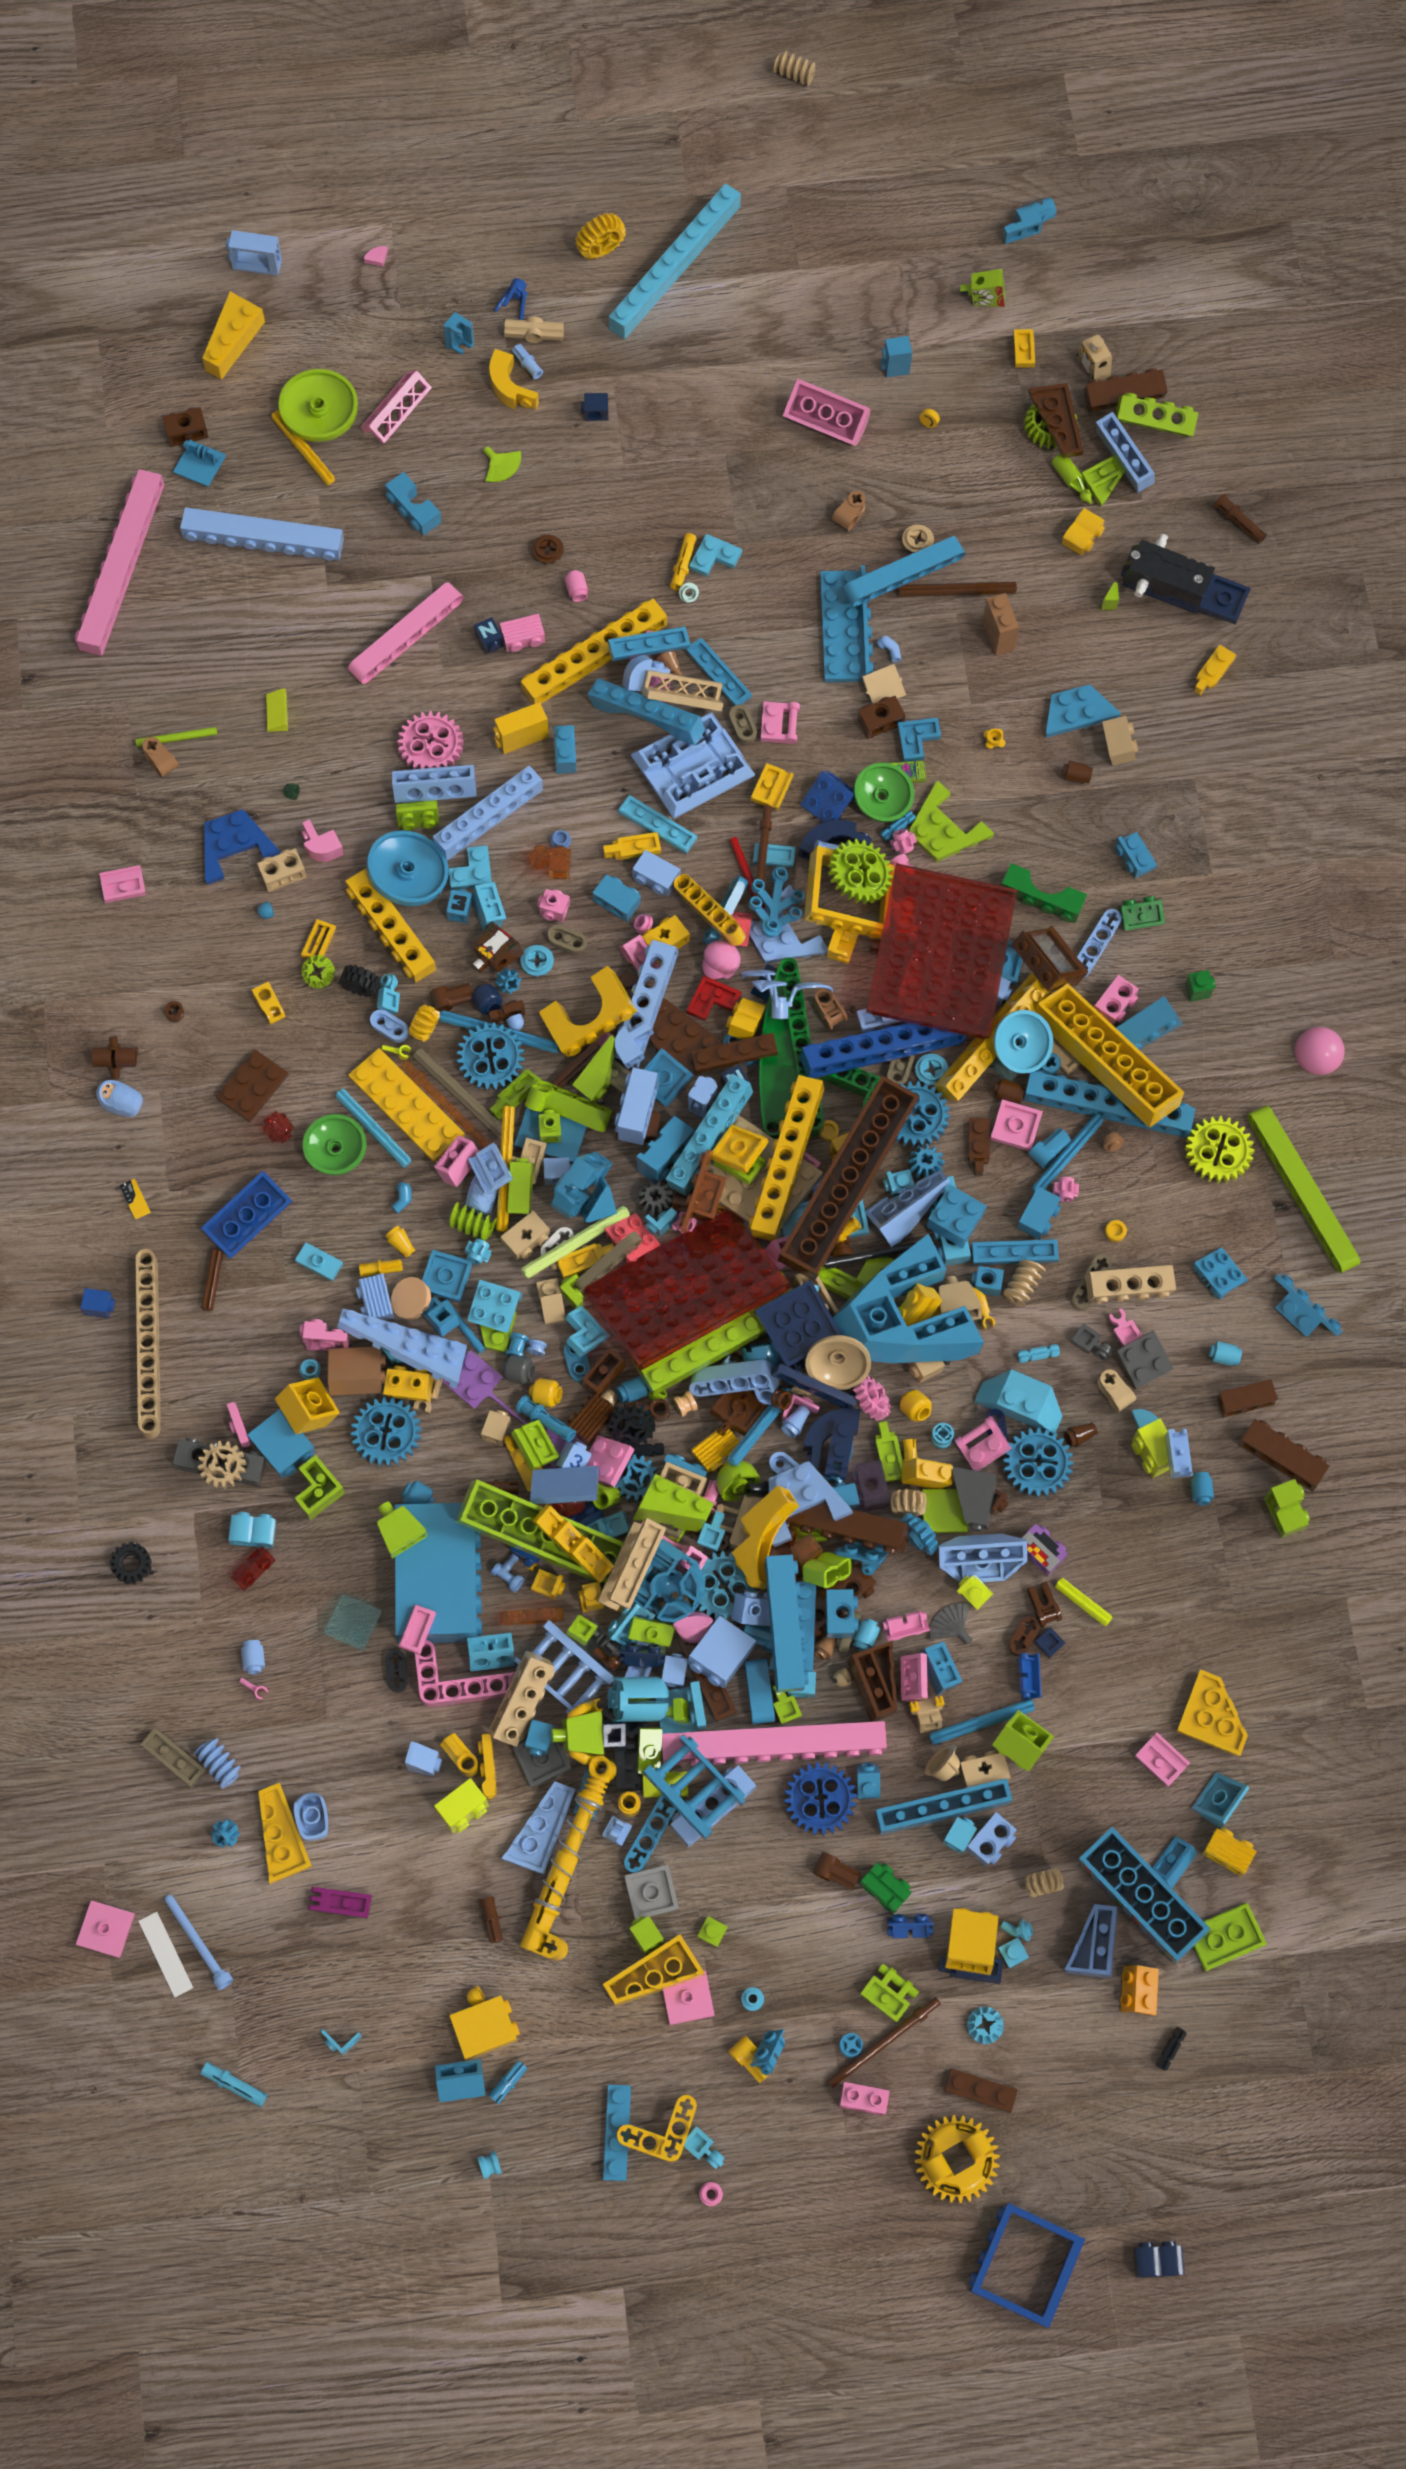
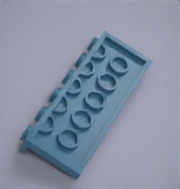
M861 565L860 571H820L824 683L863 682L862 676L873 672V662H869V656H872L873 649L872 644L868 642V638L872 637V627L868 626V620H871V608H867V602L853 607L842 590L850 581L869 573L865 572V565Z

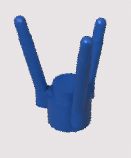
M514 278L494 308V311L497 312L502 304L506 307L511 298L516 300L521 298L519 320H523L525 301L528 292L525 291L526 283L521 279Z

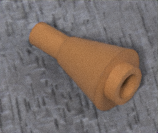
M675 651L658 653L659 657L657 660L663 662L670 669L671 674L683 676L679 670L680 667Z
M825 1635L814 1644V1655L820 1660H830L837 1638H827Z

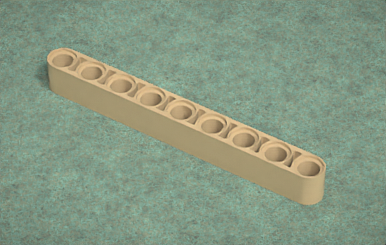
M142 1249L136 1255L138 1427L144 1437L152 1439L159 1435L161 1429L158 1262L151 1250ZM145 1258L152 1259L149 1264H142ZM146 1278H151V1279H152V1282H151L150 1284H148V1285H143V1284H142V1282H143L144 1279H146ZM145 1299H152L150 1305H142ZM146 1319L153 1320L151 1325L143 1326V1322ZM146 1340H153L152 1345L149 1347H144L143 1343ZM146 1361H154L151 1367H143ZM147 1381L154 1382L153 1386L148 1389L144 1388V1384ZM147 1402H154V1406L151 1409H144V1405ZM147 1423L155 1424L151 1430H144V1427Z

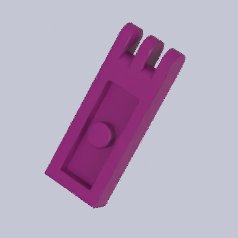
M311 1887V1892L319 1893V1897L310 1896L309 1901L318 1902L317 1906L308 1905L307 1910L369 1918L372 1895Z

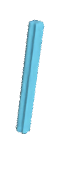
M341 1089L336 1093L338 1101L403 1168L411 1163V1158L345 1089Z

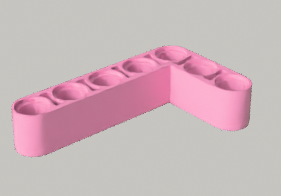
M426 1640L424 1647L431 1649L430 1655L426 1657L415 1653L419 1694L422 1703L427 1707L504 1698L516 1673L511 1672L439 1682L434 1645ZM431 1669L434 1671V1674L431 1678L422 1677L423 1671ZM494 1682H500L503 1687L500 1691H493L491 1685ZM472 1685H478L481 1690L478 1694L469 1693V1688ZM450 1688L458 1689L459 1692L455 1697L446 1695ZM434 1691L436 1692V1697L433 1700H426L424 1698L425 1693Z

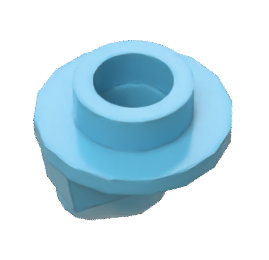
M1025 1919L1020 1920L1017 1928L1006 1921L1000 1927V1929L1010 1935L1021 1937L1027 1942L1031 1940L1033 1935L1032 1926Z

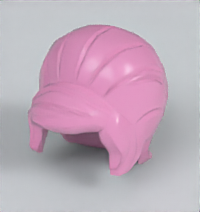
M713 941L704 950L702 968L704 974L713 980L720 978L730 979L734 976L740 965L739 951L727 941Z

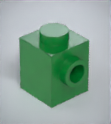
M1209 970L1189 973L1185 982L1190 1002L1209 999L1216 988L1215 979L1213 976H1210Z

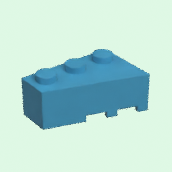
M1163 996L1116 1027V1029L1141 1050L1147 1044L1182 1026L1183 1023L1166 997Z
M674 1116L659 1132L658 1138L655 1141H650L648 1144L649 1149L644 1155L639 1153L636 1156L637 1171L655 1184H657V1181H664L670 1172L669 1169L676 1163L694 1135L695 1130Z

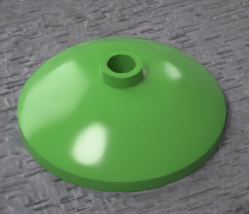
M875 763L866 767L859 774L854 784V798L857 806L867 817L878 822H893L902 818L910 810L914 801V787L910 777L901 768L890 763ZM878 795H883L884 799H879Z
M340 1114L326 1115L317 1119L308 1127L303 1138V1152L307 1162L316 1171L326 1175H342L352 1171L363 1160L367 1148L366 1137L362 1127L352 1118ZM335 1147L340 1149L338 1152L332 1151Z

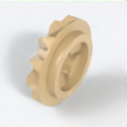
M923 525L908 527L902 536V544L912 554L934 543L932 531ZM921 535L920 538L922 542H919L917 545H915L914 539H917V537Z

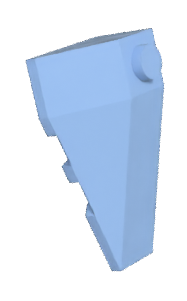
M939 1170L919 1180L915 1187L908 1190L903 1188L899 1190V1195L891 1199L888 1197L881 1199L865 1211L866 1216L884 1240L892 1247L900 1243L912 1231L949 1184L950 1180Z

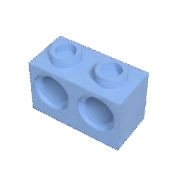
M996 1812L970 1842L966 1850L985 1867L989 1863L994 1865L1002 1856L999 1851L1004 1845L1009 1848L1016 1839L1014 1833L1017 1829ZM997 1827L1003 1828L1006 1836L1004 1838L997 1837L994 1829ZM983 1844L989 1845L992 1853L989 1855L982 1854L980 1846Z

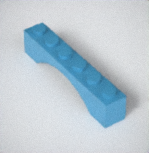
M597 678L588 692L594 708L609 714L626 713L643 718L661 727L678 740L695 746L705 731L700 716L658 700L648 699L642 694L627 690L605 680Z

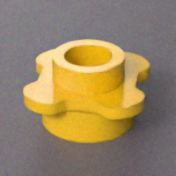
M993 728L984 732L983 736L986 738V747L988 749L1005 746L1006 742L1003 740V731L1001 729Z

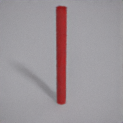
M733 837L729 839L744 879L748 881L747 886L750 894L754 897L755 892L751 889L754 879L738 839Z

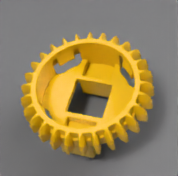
M952 2115L951 2122H948L945 2116L943 2117L942 2125L937 2120L934 2121L936 2128L928 2126L927 2129L930 2134L922 2133L921 2136L925 2141L917 2142V2145L922 2147L921 2150L915 2151V2154L920 2155V2159L914 2161L916 2164H921L916 2173L923 2172L924 2174L920 2182L927 2180L929 2183L925 2189L933 2187V2196L940 2192V2200H943L948 2195L950 2203L953 2202L954 2197H957L958 2202L962 2203L963 2196H966L967 2201L970 2202L971 2194L979 2198L978 2190L980 2189L984 2193L987 2192L984 2186L985 2183L993 2185L989 2177H997V2174L992 2170L993 2168L1000 2167L999 2164L994 2163V2159L1000 2158V2155L993 2154V2151L998 2146H991L990 2144L994 2137L987 2138L985 2135H987L989 2130H980L982 2123L973 2126V2118L966 2123L963 2115L960 2121H957L955 2115ZM957 2128H959V2129H964V2130L970 2131V2132H972V2133H968V2132L963 2131V2130H958ZM932 2140L933 2146L931 2148L929 2159L925 2160V2157L928 2156V2151L930 2147L929 2143ZM963 2141L975 2164L953 2176L952 2170L941 2153ZM986 2159H987L986 2169H985L984 2176H983V2170H984V2167H985V2161H986ZM946 2184L951 2187H956L960 2191L955 2192V2189H950L945 2186L942 2188L940 2187V2185Z

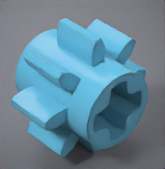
M475 1239L474 1243L469 1241L464 1252L468 1254L466 1259L473 1261V1264L481 1265L482 1261L487 1263L492 1252L489 1250L490 1245L481 1239Z

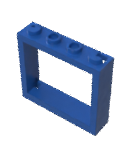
M1006 2203L1005 2207L1000 2206L995 2219L999 2221L996 2228H991L986 2241L990 2243L987 2250H982L977 2263L980 2264L978 2272H973L968 2285L971 2286L969 2292L1047 2329L1051 2325L1085 2239L1021 2208ZM1011 2213L1072 2241L1042 2316L980 2288Z

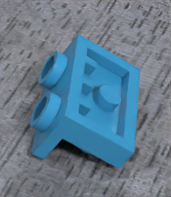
M1137 832L1125 838H1122V836L1117 837L1114 846L1115 852L1119 857L1123 858L1128 873H1132L1134 878H1138L1157 868V863Z

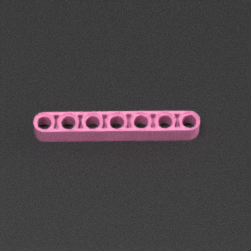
M449 582L443 584L356 657L348 666V671L362 684L369 682L458 607L463 600V595Z

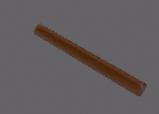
M1015 581L912 584L898 587L899 597L1014 594L1017 591Z

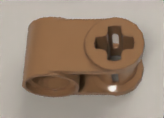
M861 491L851 492L842 505L836 509L832 521L850 531L865 511L866 497Z
M149 737L144 740V756L161 778L179 766L175 757L157 738Z
M820 988L816 991L814 1007L828 1030L833 1029V1026L839 1022L848 1020L844 1008L830 990ZM825 997L828 999V1002L822 1003L818 999Z

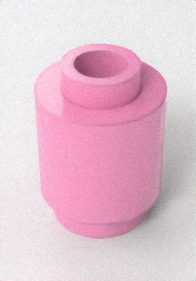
M577 570L569 572L564 578L569 597L572 598L573 602L584 601L588 598L587 594L589 592L584 574Z

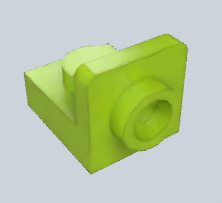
M577 1274L572 1277H566L560 1286V1293L574 1309L583 1306L584 1298L577 1288L573 1289L575 1281L579 1278Z

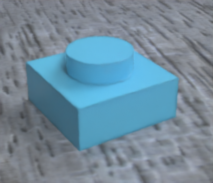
M1018 1937L998 1948L1008 1969L1029 1958Z

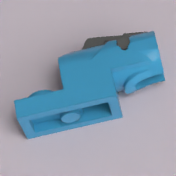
M1049 197L1024 202L1022 207L1018 208L1015 212L1014 220L1016 223H1010L1004 227L1002 237L1004 243L1008 244L1041 233L1042 223L1056 217L1055 213L1057 212L1053 199Z

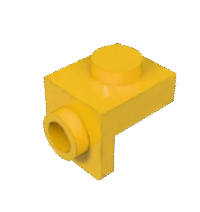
M539 1569L531 1591L556 1600L558 1595L563 1594L566 1583L563 1582L564 1577L562 1575L556 1576Z

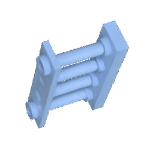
M550 1620L543 1626L548 1630L545 1633L547 1636L532 1653L541 1656L552 1642L559 1640L564 1646L561 1648L563 1651L552 1662L555 1670L554 1673L569 1656L572 1657L575 1654L580 1659L578 1662L579 1666L557 1691L548 1684L545 1686V1689L568 1708L565 1711L567 1714L579 1704L588 1702L602 1685L605 1686L607 1683L611 1687L614 1685L615 1680L612 1679L614 1676ZM516 1657L514 1661L519 1666L521 1660ZM592 1669L597 1674L595 1676L596 1680L572 1706L563 1697L585 1671L588 1672Z

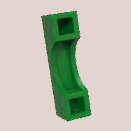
M1013 863L1010 864L1000 888V892L1008 898H1016L1027 906L1038 907L1044 913L1054 914L1066 922L1076 923L1087 897L1086 893L1069 886L1056 894L1041 892L1033 885L1030 870Z

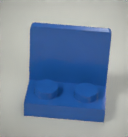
M822 771L800 805L823 822L839 820L849 803L855 801L854 789L830 771Z

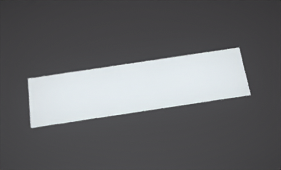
M155 1912L139 1920L140 1926L174 1997L192 1989L193 1986L158 1913Z

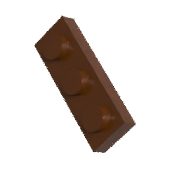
M953 2068L950 2071L945 2092L1009 2113L1012 2112L1018 2091L1017 2089Z

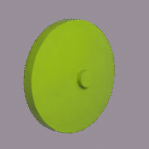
M311 369L295 375L285 384L279 396V412L283 424L291 433L304 440L323 442L341 436L353 425L358 413V399L354 387L344 376L331 370Z

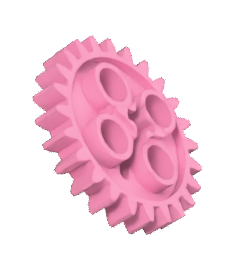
M432 711L429 712L428 716L421 712V718L413 715V722L407 720L408 727L402 725L403 732L398 733L399 740H397V743L400 746L398 750L399 754H402V761L407 760L408 767L413 764V770L418 768L447 767L448 764L455 766L453 759H460L458 753H463V748L461 747L464 746L463 733L459 732L460 726L455 725L454 719L448 721L447 714L441 718L440 712L436 716H433ZM421 730L428 731L426 733H419ZM442 734L448 735L445 738L439 737ZM415 748H422L421 751H414ZM436 752L442 753L440 756L433 755Z

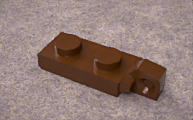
M969 1118L968 1160L969 1164H974V1175L983 1176L984 1164H988L990 1159V1119Z

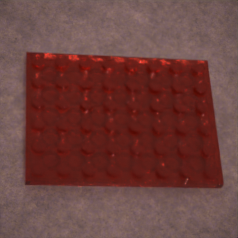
M896 863L866 1013L971 1037L989 1039L1017 890Z
M727 1209L716 1215L714 1219H709L694 1227L692 1232L688 1231L637 1258V1261L630 1262L596 1282L587 1285L583 1291L641 1371L791 1289V1285L737 1215Z

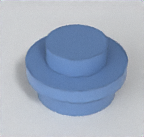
M558 830L551 836V845L556 850H565L571 844V837L566 831Z

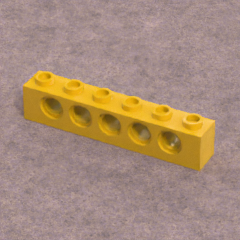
M366 868L345 881L347 889H345L346 894L351 900L355 899L358 904L356 905L362 916L366 915L368 917V923L372 930L379 932L382 944L385 947H390L393 959L403 965L402 970L407 978H412L417 983L436 971L435 961L392 902L384 898L372 886ZM364 893L371 894L369 897H362ZM375 909H382L380 913L373 912ZM387 924L394 925L391 929L384 928ZM398 940H404V941H405L404 944H401V945L396 944V942H397ZM412 955L417 957L415 960L407 959L409 956Z

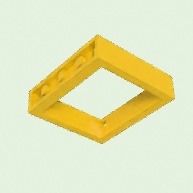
M817 846L810 854L804 920L813 922L815 925L829 926L835 930L849 931L855 935L869 936L871 939H882L889 931L893 879L890 881L892 885L888 888L889 891L880 900L879 923L818 908L822 865L827 866L831 862L829 858L834 850ZM888 864L887 867L893 868L892 872L890 873V875L893 876L894 865Z

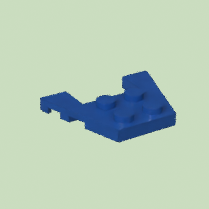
M243 809L204 823L205 880L207 885L225 879L218 860L257 846L263 859L274 857L281 853Z

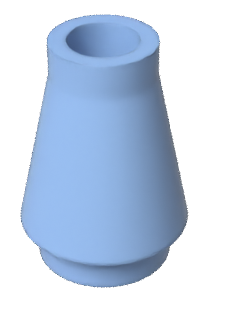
M799 1405L782 1422L781 1430L783 1433L791 1438L800 1435L810 1411L805 1406Z

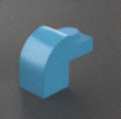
M436 1296L431 1299L428 1309L421 1314L432 1326L433 1331L441 1338L460 1325L456 1313L445 1301L441 1303Z

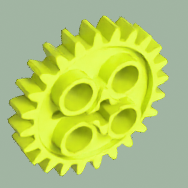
M1212 1116L1209 1123L1203 1119L1202 1126L1197 1123L1195 1130L1191 1129V1137H1187L1186 1142L1188 1145H1186L1185 1150L1189 1151V1153L1186 1154V1158L1192 1159L1189 1166L1195 1165L1194 1173L1201 1171V1178H1204L1206 1175L1209 1176V1182L1216 1178L1217 1184H1219L1221 1178H1224V1181L1228 1183L1230 1176L1235 1181L1238 1177L1237 1174L1243 1176L1244 1169L1248 1170L1250 1167L1249 1163L1253 1160V1157L1250 1155H1253L1255 1149L1250 1147L1254 1142L1247 1141L1251 1134H1243L1245 1127L1237 1128L1238 1121L1230 1124L1231 1118L1223 1122L1222 1116L1219 1117L1218 1121H1215ZM1225 1133L1226 1137L1221 1149V1154L1219 1156L1217 1166H1214L1213 1162L1218 1151V1146L1220 1144L1222 1134ZM1208 1134L1215 1135L1217 1140L1209 1139ZM1231 1140L1236 1142L1237 1146H1230L1228 1144V1141ZM1202 1153H1208L1211 1159H1205ZM1227 1159L1232 1165H1225L1222 1160Z

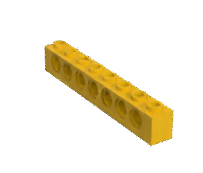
M654 598L650 601L642 602L637 609L632 612H626L621 619L616 622H610L605 629L600 632H594L584 642L576 643L568 652L560 653L555 660L550 663H544L540 666L539 670L525 675L521 680L522 692L532 705L538 702L544 703L612 660L606 640L644 634L647 630L652 632L659 631L667 626V615ZM640 619H645V620H647V621H645V622H640L639 620H640ZM590 650H596L597 652H596V653H590L589 651H590ZM575 660L581 661L580 663H573ZM559 670L564 671V673L558 674L556 672ZM541 681H546L547 683H546V684H540L539 682H541Z
M1031 972L936 1082L934 1086L938 1092H942V1096L947 1101H959L997 1057L994 1050V1034L1000 1021L1014 1011L1029 1010L1035 1012L1037 1004L1047 998L1053 990L1047 991L1034 973Z
M798 1075L797 1081L792 1083L790 1091L792 1094L791 1101L787 1100L785 1105V1113L787 1114L785 1120L782 1119L779 1125V1132L781 1133L779 1139H775L773 1144V1151H775L773 1158H769L767 1163V1170H769L767 1178L763 1177L761 1182V1189L763 1191L761 1197L758 1196L756 1198L755 1209L757 1210L755 1216H751L749 1221V1228L753 1237L769 1241L776 1240L779 1237L824 1092L822 1080ZM801 1098L809 1099L805 1103L798 1102ZM795 1117L803 1118L800 1122L792 1121ZM790 1136L797 1137L794 1141L787 1140V1138ZM784 1155L791 1156L789 1160H781V1157ZM778 1174L785 1175L781 1180L775 1179V1176ZM773 1193L779 1195L776 1199H770L768 1197ZM765 1213L773 1214L769 1219L763 1218Z

